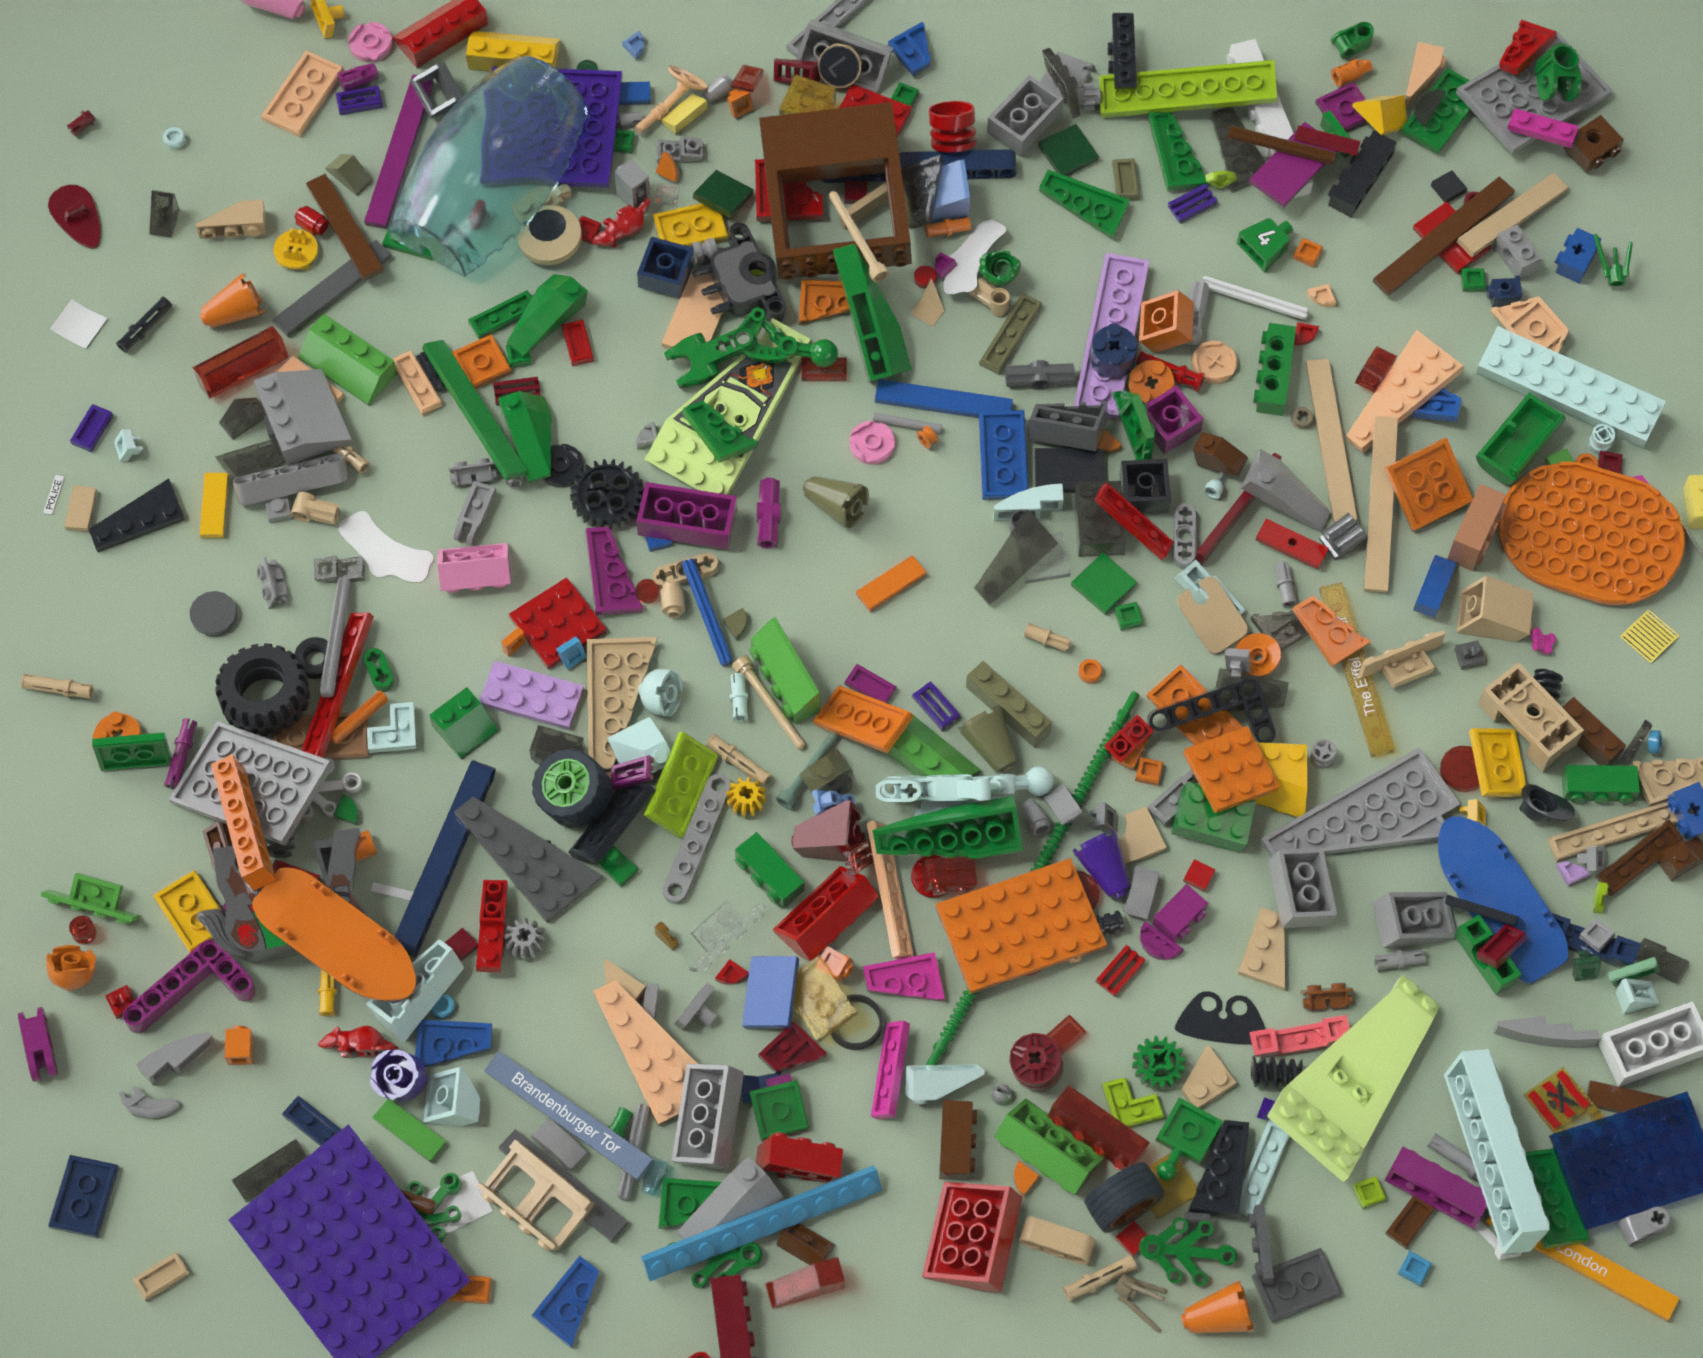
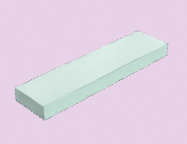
M1270 1119L1243 1179L1240 1213L1245 1216L1253 1212L1255 1205L1261 1204L1289 1138V1135Z

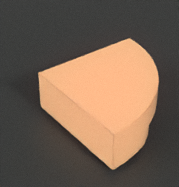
M1329 284L1308 289L1307 295L1314 303L1323 307L1336 306V300Z

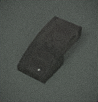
M337 556L314 559V580L316 582L337 583L340 577H348L351 582L365 581V559L362 556L339 559Z
M1644 937L1635 961L1640 962L1655 957L1660 967V972L1655 974L1679 985L1689 967V961L1667 952V947Z

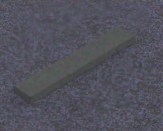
M377 240L370 244L381 265L391 258V253ZM351 259L273 318V323L289 337L363 279Z
M516 1129L499 1146V1150L507 1156L511 1151L509 1146L514 1140L522 1142L591 1199L596 1205L584 1218V1221L611 1243L628 1225L624 1218Z

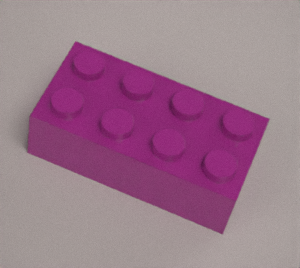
M646 482L637 518V533L639 536L729 550L737 513V496Z

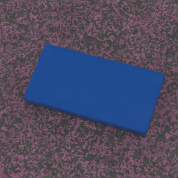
M1024 410L979 411L982 500L1006 499L1018 492L1027 490L1028 475Z

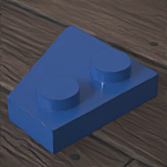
M923 21L888 41V46L894 48L893 53L912 76L930 67L931 60Z
M1442 388L1412 413V417L1458 422L1462 399Z

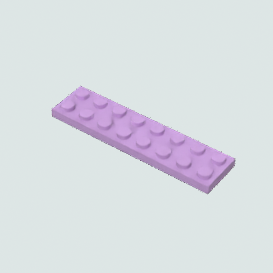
M1105 253L1074 406H1079V402H1086V405H1101V401H1108V418L1118 420L1119 412L1112 392L1124 391L1127 375L1117 378L1118 376L1107 378L1099 375L1091 364L1092 340L1100 329L1112 323L1119 324L1121 327L1128 329L1135 336L1149 260Z

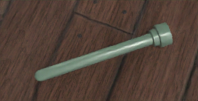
M830 732L803 770L823 758L840 735ZM798 775L789 788L781 790L776 797V801L788 810H791L797 802V793L805 783L800 775Z

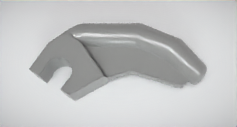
M136 1086L132 1087L134 1096L131 1098H127L124 1091L119 1092L123 1105L134 1116L151 1119L170 1115L180 1106L177 1100L174 1101L173 1098L153 1100Z

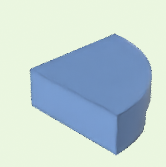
M640 31L622 42L625 50L635 60L639 59L644 51V40Z

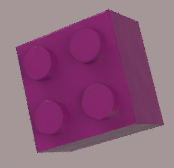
M1177 385L1146 404L1147 417L1155 429L1154 442L1164 454L1202 430L1204 418Z

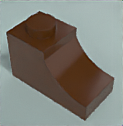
M1698 836L1687 842L1682 840L1661 854L1657 863L1670 881L1675 880L1703 863V842Z

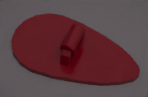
M71 184L55 190L48 201L49 212L55 222L70 238L89 249L98 247L101 238V227L96 206L90 193L79 185Z

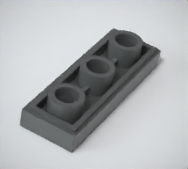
M1260 1204L1255 1205L1253 1212L1248 1215L1250 1229L1254 1228L1255 1238H1252L1253 1253L1258 1254L1259 1261L1255 1263L1256 1278H1261V1284L1272 1285L1274 1275L1265 1206Z

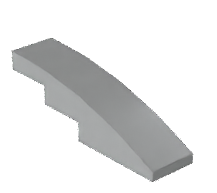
M1546 1016L1497 1021L1493 1028V1032L1496 1035L1541 1046L1567 1048L1594 1047L1600 1039L1598 1029L1573 1032L1572 1023L1547 1025Z

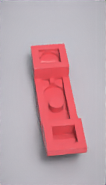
M1347 1015L1322 1019L1320 1023L1281 1030L1270 1028L1250 1032V1038L1255 1057L1282 1056L1329 1047L1350 1028Z

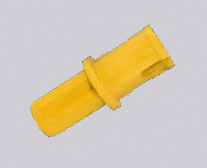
M321 969L320 989H318V994L320 995L319 1014L321 1016L335 1015L334 1004L335 995L337 994L335 979Z

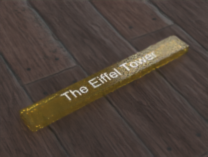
M1343 583L1320 587L1319 592L1323 604L1335 612V616L1345 624H1350L1354 631L1358 633ZM1362 648L1341 661L1370 756L1375 757L1394 753L1395 748L1372 675L1363 678L1359 676L1362 663L1366 660Z

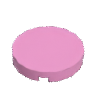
M369 22V24L364 25L363 23L352 30L349 36V48L352 55L358 60L376 62L382 60L390 53L392 37L389 30L382 24Z
M874 421L863 422L855 427L851 433L850 450L853 456L860 462L879 464L885 462L894 451L895 437L893 432L887 425L881 422L880 424L874 423Z

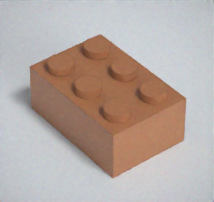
M1482 484L1479 485L1456 534L1447 559L1457 562L1456 565L1473 571L1476 564L1481 565L1486 550L1506 509L1507 504L1503 503L1506 494Z

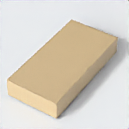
M73 485L65 521L66 530L89 532L88 529L90 528L97 495L96 487Z
M175 1252L132 1280L144 1300L148 1301L190 1274L178 1253Z

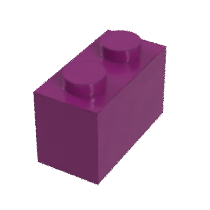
M1186 884L1154 916L1152 925L1174 942L1179 938L1183 940L1190 933V927L1195 922L1199 924L1206 917L1208 902Z

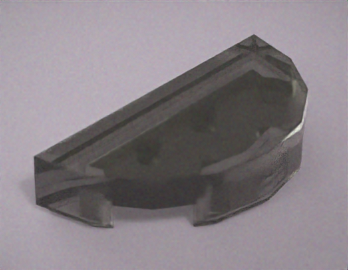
M1440 89L1424 91L1416 98L1413 110L1418 123L1426 127L1445 97L1446 91Z
M1647 720L1643 722L1620 758L1621 760L1630 763L1653 727L1652 723Z

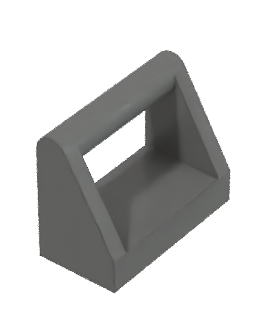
M445 62L434 65L410 81L430 119L461 108L464 97ZM436 79L447 102L434 108L421 83Z

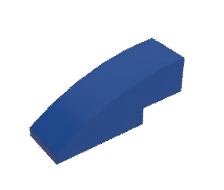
M1438 555L1434 556L1413 611L1436 618L1457 562Z

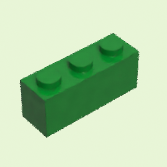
M1565 765L1562 772L1563 798L1570 800L1572 803L1594 801L1595 803H1606L1608 801H1618L1621 804L1631 803L1636 800L1640 793L1638 766Z
M755 832L735 849V862L738 867L743 871L746 869L752 875L750 876L751 880L757 887L760 888L762 886L767 891L766 895L773 904L776 905L778 903L784 908L805 891L804 881L758 832Z

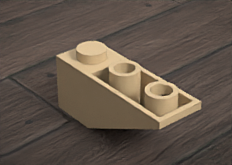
M263 200L240 201L196 223L199 238H234L246 235L254 237L266 234V209Z

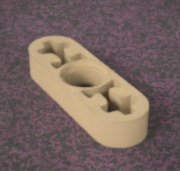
M703 553L690 557L697 564L701 579L713 576L717 572L718 560L715 555ZM690 558L656 568L653 572L654 586L661 590L662 585L667 582H678L681 585L689 583L687 576L680 575L679 570L683 567V561ZM708 561L711 564V568L704 566V562ZM674 570H675L676 579H674V577H673V575H672V571H674ZM664 574L667 577V581L663 582L660 579V575Z

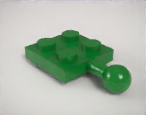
M1178 1098L1155 1140L1172 1150L1167 1161H1163L1158 1165V1177L1163 1181L1172 1180L1176 1176L1177 1170L1175 1166L1181 1155L1200 1165L1223 1121Z

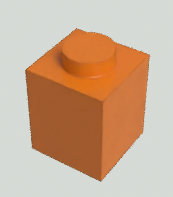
M234 1026L232 1029H226L225 1059L228 1065L253 1064L254 1035L251 1029L246 1026Z

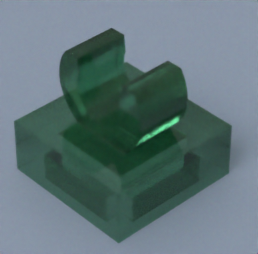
M1588 950L1578 951L1579 958L1574 959L1572 972L1574 981L1599 978L1601 967L1599 955L1590 956Z

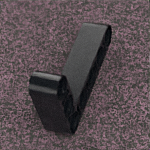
M1242 678L1154 709L1147 717V723L1152 729L1165 731L1241 704L1255 741L1258 743H1272L1276 737V730L1261 687L1255 679ZM1247 682H1251L1254 685V691L1250 695H1245L1243 692V686ZM1224 690H1229L1232 694V698L1228 703H1223L1220 699V695ZM1202 698H1207L1210 704L1209 708L1205 711H1201L1198 708V702ZM1258 704L1262 708V713L1259 717L1254 718L1250 710L1252 706ZM1179 706H1185L1187 709V715L1183 719H1178L1175 715V711ZM1157 714H1163L1165 717L1164 724L1156 727L1153 724V717ZM1262 727H1267L1270 732L1269 737L1265 740H1261L1258 736V732Z

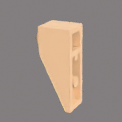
M1418 42L1405 97L1406 108L1437 78L1439 69L1443 70L1446 57L1442 56L1444 47Z

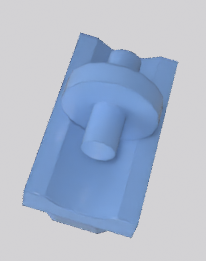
M817 789L812 791V796L816 801L813 804L816 815L844 801L850 800L855 804L853 794L844 795L832 790L823 791Z

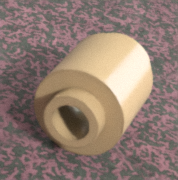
M678 582L663 584L660 591L662 613L669 618H677L685 612L684 590Z

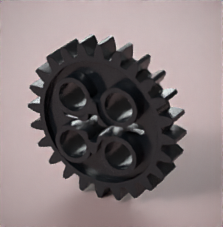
M603 459L602 465H599L596 461H594L593 468L585 465L586 472L579 470V478H573L574 485L570 487L572 493L570 494V500L572 501L573 510H576L577 517L583 516V523L590 520L592 528L598 523L600 527L608 525L610 530H612L613 524H617L619 528H621L622 521L630 524L629 516L637 518L636 511L640 509L644 487H642L643 480L639 479L638 472L632 473V466L625 469L623 461L616 465L615 459L611 461V464H607L606 459ZM595 481H603L602 484H594ZM618 484H625V485H626L625 487H622V488L616 487ZM592 501H598V502H599V503L596 504V505H591V504H589V503L592 502ZM615 504H620V505H622V506L619 507V508H613V507H612V506L615 505Z

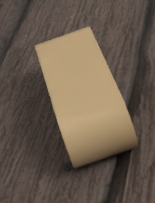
M1027 1217L1019 1242L1029 1248L1078 1264L1088 1265L1096 1239L1088 1234L1039 1218Z

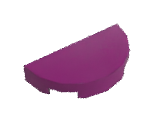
M1144 921L1140 930V942L1142 948L1149 956L1157 960H1170L1183 953L1184 949Z

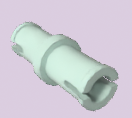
M735 673V678L733 674L730 676L732 691L730 702L733 705V720L743 722V717L745 721L748 719L746 703L748 701V693L745 690V675Z

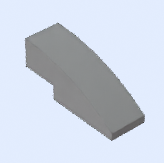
M210 1032L194 1034L159 1048L141 1060L136 1066L140 1073L152 1085H155L171 1070L179 1076L216 1042Z

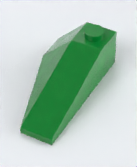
M553 274L537 288L508 338L507 344L521 357L526 356L586 305L588 290L572 276Z

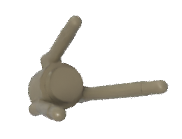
M1123 1274L1114 1292L1119 1294L1118 1300L1125 1303L1150 1327L1159 1332L1160 1328L1129 1300V1297L1134 1299L1137 1293L1140 1292L1163 1302L1165 1297L1150 1290L1163 1294L1167 1290Z

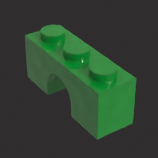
M1479 914L1460 925L1454 937L1492 991L1497 995L1516 984L1521 976V972L1510 957L1498 969L1477 959L1476 953L1493 936L1492 931Z

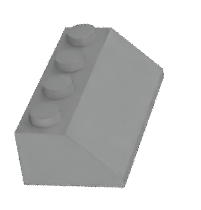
M811 19L807 25L796 60L818 62L822 52L833 44L840 43L852 46L858 52L862 63L860 75L853 84L878 93L894 48Z
M686 1065L672 1162L707 1169L729 1170L744 1075L743 1071L729 1065Z

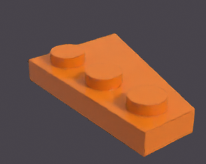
M801 279L799 324L849 312L841 281Z
M1315 596L1309 597L1292 609L1331 667L1371 643L1366 637L1363 638L1355 632L1350 624H1345L1335 616V612Z

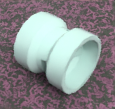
M1599 424L1594 427L1588 441L1590 450L1595 454H1599L1600 451L1608 452L1615 438L1614 429L1607 424Z

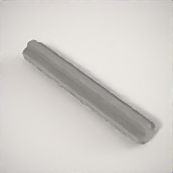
M643 1104L636 1106L629 1143L639 1150L642 1149L650 1112L649 1106ZM622 1170L617 1195L619 1199L630 1200L635 1178Z

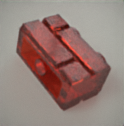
M967 857L928 858L922 863L924 891H933V895L947 894V891H956L957 895L970 892V890L977 886L975 859H968Z

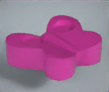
M1540 628L1530 631V636L1533 640L1532 649L1534 651L1540 650L1544 655L1553 651L1552 645L1556 641V636L1553 633L1543 635Z

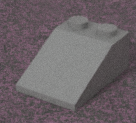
M1388 892L1373 901L1372 904L1382 947L1404 948L1456 939L1454 937L1456 928L1451 907L1445 903L1446 896L1448 895L1447 892Z

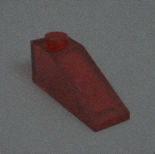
M836 1257L804 1267L765 1283L773 1309L845 1289V1279L839 1258Z

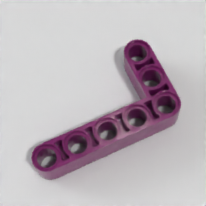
M206 940L124 1010L123 1019L130 1031L142 1033L211 973L239 1001L251 1000L255 996V985L251 977L226 951L219 947L214 940ZM217 951L215 956L206 957L208 952ZM198 967L195 973H187L189 968ZM226 967L233 968L230 973L222 974L223 969ZM179 983L175 990L168 989L171 984ZM241 984H249L247 989L243 991L237 990ZM160 999L158 1005L149 1006L152 1000ZM141 1015V1019L138 1022H131L134 1016Z

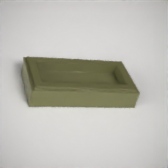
M1134 158L1112 160L1116 195L1130 199V201L1139 200Z

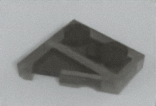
M1293 610L1290 612H1273L1272 615L1259 616V614H1254L1251 616V621L1259 632L1274 638L1281 651L1309 635Z

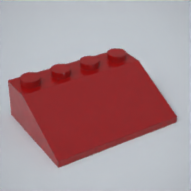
M944 1182L922 1277L978 1291L1001 1293L1023 1197L1010 1186Z

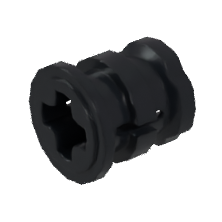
M1119 910L1114 911V914L1106 913L1104 917H1100L1098 914L1095 915L1104 937L1106 933L1112 935L1117 930L1120 932L1124 931V922Z

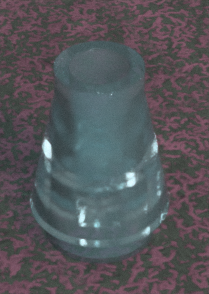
M650 1157L654 1162L644 1174L641 1192L656 1196L657 1190L669 1170L667 1169L668 1162Z

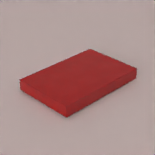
M1446 201L1415 223L1412 229L1421 238H1424L1456 212V210ZM1456 241L1439 256L1458 274L1462 268L1468 267L1489 252L1491 246L1489 245L1471 257Z

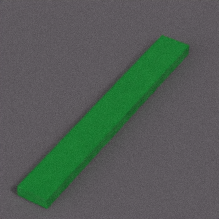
M439 340L424 343L422 350L426 353L437 374L504 479L510 480L525 476L527 473L525 466L445 341Z

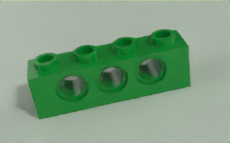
M1269 323L1268 330L1262 333L1261 344L1265 345V350H1260L1258 364H1262V370H1257L1256 383L1260 384L1259 390L1255 389L1253 403H1257L1256 412L1279 416L1284 414L1296 326ZM1272 348H1278L1280 351H1275ZM1267 387H1273L1275 390H1269Z

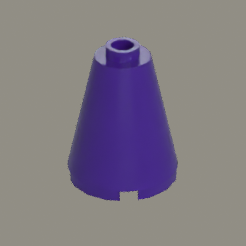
M1113 829L1110 830L1112 835L1106 836L1105 833H1102L1080 844L1082 848L1080 851L1076 848L1072 851L1108 897L1114 896L1115 899H1118L1128 894L1126 889L1130 887L1118 834Z

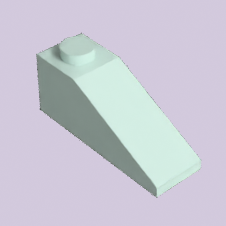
M977 1064L906 1066L905 1095L913 1103L926 1104L928 1100H937L983 1076L985 1070Z

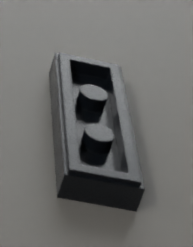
M1451 895L1446 896L1445 903L1447 905L1511 925L1518 924L1519 916Z

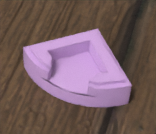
M1567 861L1557 863L1556 865L1568 887L1590 876V873L1583 866L1580 867Z

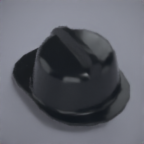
M1527 784L1521 790L1523 801L1519 810L1534 822L1542 823L1552 819L1568 821L1575 815V809L1568 800L1542 787Z

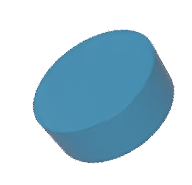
M1651 730L1649 733L1648 747L1650 754L1661 753L1663 739L1660 730Z

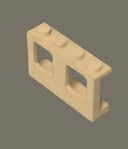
M514 1140L509 1146L511 1151L485 1184L480 1183L478 1185V1188L483 1192L481 1196L490 1204L496 1202L502 1207L500 1212L509 1220H512L514 1217L520 1222L518 1227L529 1236L533 1233L538 1237L537 1243L549 1252L552 1249L558 1252L596 1204L522 1142ZM514 1166L520 1167L535 1180L534 1187L516 1208H513L496 1193L497 1187ZM552 1197H556L573 1212L571 1219L554 1239H550L533 1223L535 1217Z

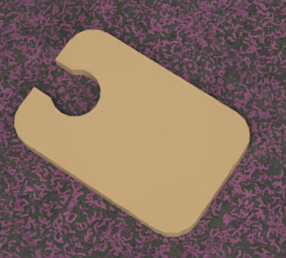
M1208 576L1197 582L1208 595V599L1204 604L1195 603L1189 589L1178 596L1177 604L1205 648L1210 653H1219L1241 639L1247 633V625L1218 580Z

